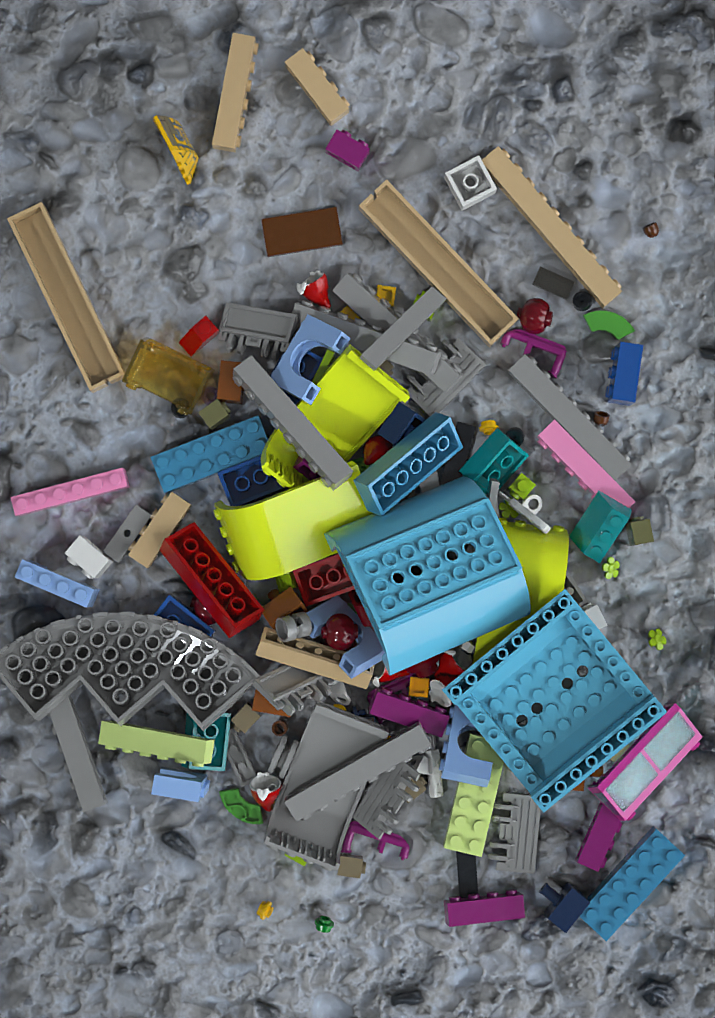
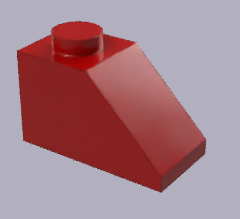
M204 316L178 343L192 357L219 334V330L207 316Z

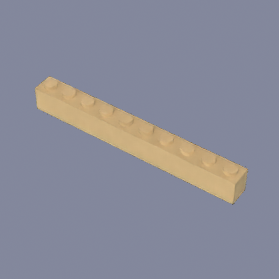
M499 146L482 159L490 177L603 309L621 294L622 290L620 288L622 287L616 279H611L608 275V269L603 264L599 265L596 261V255L583 246L584 241L578 235L575 236L571 232L572 228L568 222H563L559 218L560 214L557 209L547 204L545 195L542 192L538 193L536 191L533 181L529 177L525 178L521 167L517 163L513 164L509 159V153L504 148L501 150Z

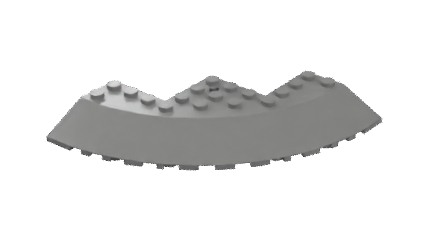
M99 612L62 619L42 628L39 627L24 636L22 635L14 642L0 649V679L37 721L44 718L78 687L84 684L117 724L122 726L166 688L204 731L248 691L255 679L261 677L244 659L202 631L178 621L133 612ZM120 694L126 695L124 701H119Z

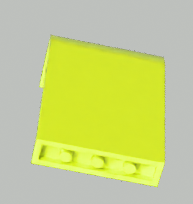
M351 344L315 383L321 389L313 403L309 405L300 400L296 404L298 409L345 462L355 454L385 421L399 401L406 403L410 398L408 390L378 367L374 371L360 359L362 353ZM275 429L262 451V471L268 476L272 475L275 477L277 482L284 488L287 486L291 489L309 482L310 480L293 468L299 456L295 450L296 448L292 443L286 442L280 429Z
M353 461L347 462L353 470L352 476L334 491L330 487H326L321 481L322 477H319L248 505L227 506L221 500L215 502L216 509L213 512L217 521L220 520L222 527H219L222 537L227 539L228 544L225 546L228 554L232 555L234 559L231 563L235 573L238 572L247 580H264L286 574L338 553L337 550L331 551L324 533L373 514L367 511L353 481L361 474L358 465Z
M499 518L522 566L529 591L531 610L530 615L477 637L472 659L473 664L564 590L568 563L569 535L567 529H564L563 526L554 525L545 534L534 525L526 524L525 521L515 520V522H508L505 518Z

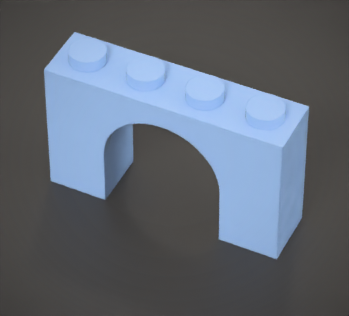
M308 314L301 323L296 335L292 338L286 352L282 355L277 367L272 372L271 378L283 391L311 405L321 388L301 376L300 363L303 356L310 349L319 346L326 347L341 355L351 338L341 330Z
M22 559L15 575L17 579L86 608L93 607L100 589L84 582H78L52 572L46 566L32 560Z
M337 595L307 612L312 625V632L309 636L313 639L320 635L321 627H325L328 618L332 615L343 613L349 616L358 626V638L356 639L358 645L343 654L339 667L352 679L380 662L385 652L373 629L363 626L358 614Z
M454 705V707L450 706L449 716L451 723H447L445 735H448V740L444 741L442 753H445V757L440 760L439 770L442 771L441 778L487 788L493 762L471 758L461 751L458 746L457 737L463 732L478 730L457 705Z
M162 767L160 773L154 775L151 794L199 802L209 791L210 780L207 779V774Z

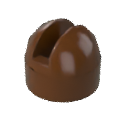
M656 222L642 228L645 235L649 238L656 237L659 233V227Z
M596 411L594 423L598 426L601 424L603 427L607 425L610 415L604 411Z
M278 720L272 725V732L276 736H283L288 731V725L283 720ZM279 723L285 729V731H283L277 724Z

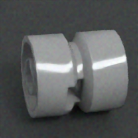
M305 612L279 617L276 620V632L282 642L311 635V621Z

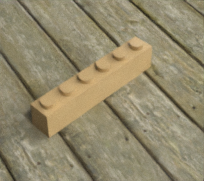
M238 33L232 34L212 141L213 149L236 153V148H240L242 136H239L240 129L244 128L245 118L242 116L243 111H247L249 99H246L247 92L251 91L252 80H249L250 73L254 74L255 62H253V57L258 54L259 43H256L255 36Z
M268 627L263 629L255 654L262 658L363 689H367L375 666L373 665L351 679L339 667L342 656L346 653L345 651L335 650L329 646L303 638L282 642L276 630Z

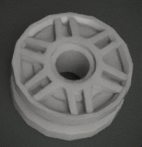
M286 735L282 736L280 743L277 745L267 771L272 774L276 767H279V777L282 779L290 767L299 741L294 740L290 747L287 746L288 736Z

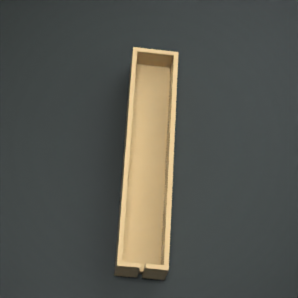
M387 179L374 191V196L370 194L359 205V211L431 287L433 286L447 298L445 302L489 348L518 321L519 318Z
M40 202L8 217L7 220L89 390L95 393L107 387V382L113 384L126 378L127 375L45 205Z

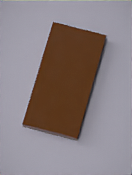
M337 207L261 219L267 257L343 245Z

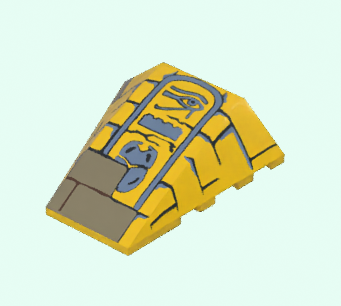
M154 116L152 119L175 159L180 173L186 184H191L199 158L182 125L170 117Z

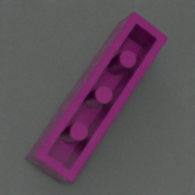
M381 687V689L375 688L368 707L370 714L408 727L420 721L426 733L441 738L450 718L446 708L442 706H429V703L424 700L418 699L415 701L406 694H394L391 689Z
M606 790L623 812L630 806L627 798ZM603 795L602 798L615 810V808L610 804V802H609V801L606 799V797ZM601 801L575 858L577 863L599 872L600 868H604L607 861L605 857L607 851L612 850L615 840H613L614 835L619 833L623 824Z
M516 889L506 890V893L503 894L493 891L487 892L486 896L469 894L468 898L451 896L449 900H444L445 922L449 927L525 918L523 894L517 892Z

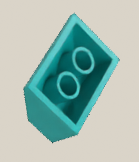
M496 428L459 471L464 476L472 479L487 495L490 478L499 481L500 489L530 455L500 429Z
M598 490L569 537L583 554L600 563L629 520L632 510Z
M225 712L204 731L187 713L185 734L215 741L211 763L204 764V767L193 766L192 762L186 761L185 764L181 763V766L187 769L225 771L231 713Z

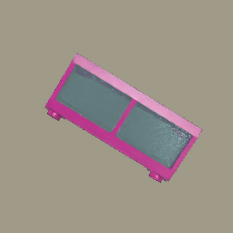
M676 703L664 705L663 707L667 713L648 727L605 774H602L597 782L593 781L588 787L620 821L631 820L635 816V810L690 750L694 751L700 745L699 740L702 738V735Z

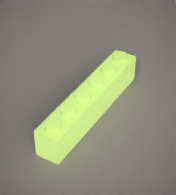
M106 720L101 721L98 744L105 745V749L109 750L122 748V752L125 753L137 751L140 752L139 755L151 757V754L157 755V759L168 760L173 758L176 763L185 764L186 761L192 762L193 766L204 767V764H209L212 761L215 740L128 723L120 726L116 721Z

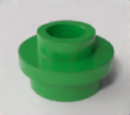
M320 916V918L315 919L316 929L320 932L328 933L334 927V922L330 917Z

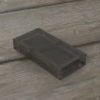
M540 267L532 285L567 300L575 282Z

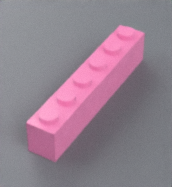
M555 419L537 436L539 439L537 441L543 449L548 448L552 452L551 457L557 463L561 462L565 466L564 470L571 477L575 476L579 480L577 483L585 491L588 489L593 494L591 496L592 499L599 490L628 508L635 503L628 493Z
M119 468L10 498L15 516L20 517L126 489L130 485L126 470Z

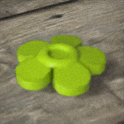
M505 500V503L501 502L499 504V510L503 511L501 514L503 518L507 519L509 516L512 518L518 517L519 513L510 507L509 502Z
M608 557L607 563L602 564V570L606 571L604 573L606 579L618 576V570L616 569L620 567V564L613 557Z
M656 629L648 632V637L651 638L648 641L651 647L655 646L657 650H662L663 645L666 644V638L662 636V631Z

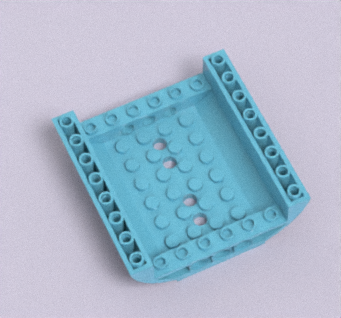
M466 476L399 502L383 516L373 513L324 533L331 551L337 550L385 652L381 658L389 675L530 615L529 591L520 561L489 498L485 496L472 479ZM464 545H473L475 549L474 552H466L464 549ZM447 552H455L457 559L454 561L449 560ZM411 567H419L421 569V575H413L411 572ZM393 575H402L403 582L396 583L393 580Z
M566 589L442 689L524 785L531 798L543 813L667 713L661 703ZM581 665L588 668L585 676L577 674V668ZM565 678H570L573 681V685L568 689L562 687V680ZM534 703L542 704L543 709L540 713H534L531 710ZM519 715L527 717L528 721L525 725L517 724L516 719Z

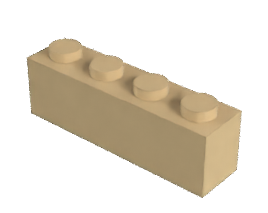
M302 48L285 61V67L329 125L332 126L349 113L348 106L350 104L344 96H339L336 85L332 81L329 83L323 68L316 66L313 55Z
M174 492L166 493L161 500L163 504L159 510L155 509L150 516V519H152L148 526L144 525L139 533L141 537L137 542L133 541L128 549L130 551L128 556L146 568H150L160 553L163 540L174 533L192 506Z

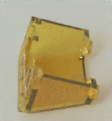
M146 337L140 339L122 382L126 383L125 386L136 391L137 388H143L176 404L177 411L188 416V414H193L215 370L158 341Z

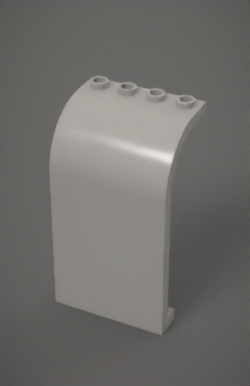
M316 701L293 760L283 780L281 791L275 800L266 827L264 844L272 850L279 849L285 851V854L288 856L301 857L309 864L317 863L325 870L338 871L342 844L367 782L363 783L359 790L347 792L340 801L335 802L333 800L328 803L329 806L324 810L312 812V816L304 821L301 819L295 821L284 802L285 797L380 744L384 739H387L389 728L324 702Z

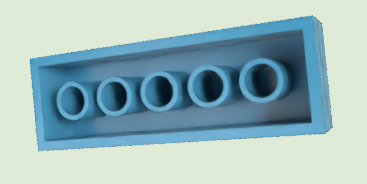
M435 412L353 480L367 511L383 516L463 448L451 417Z
M255 416L150 458L162 489L166 494L261 456L268 438L260 417Z
M653 826L587 897L590 904L580 915V918L607 941L685 855Z

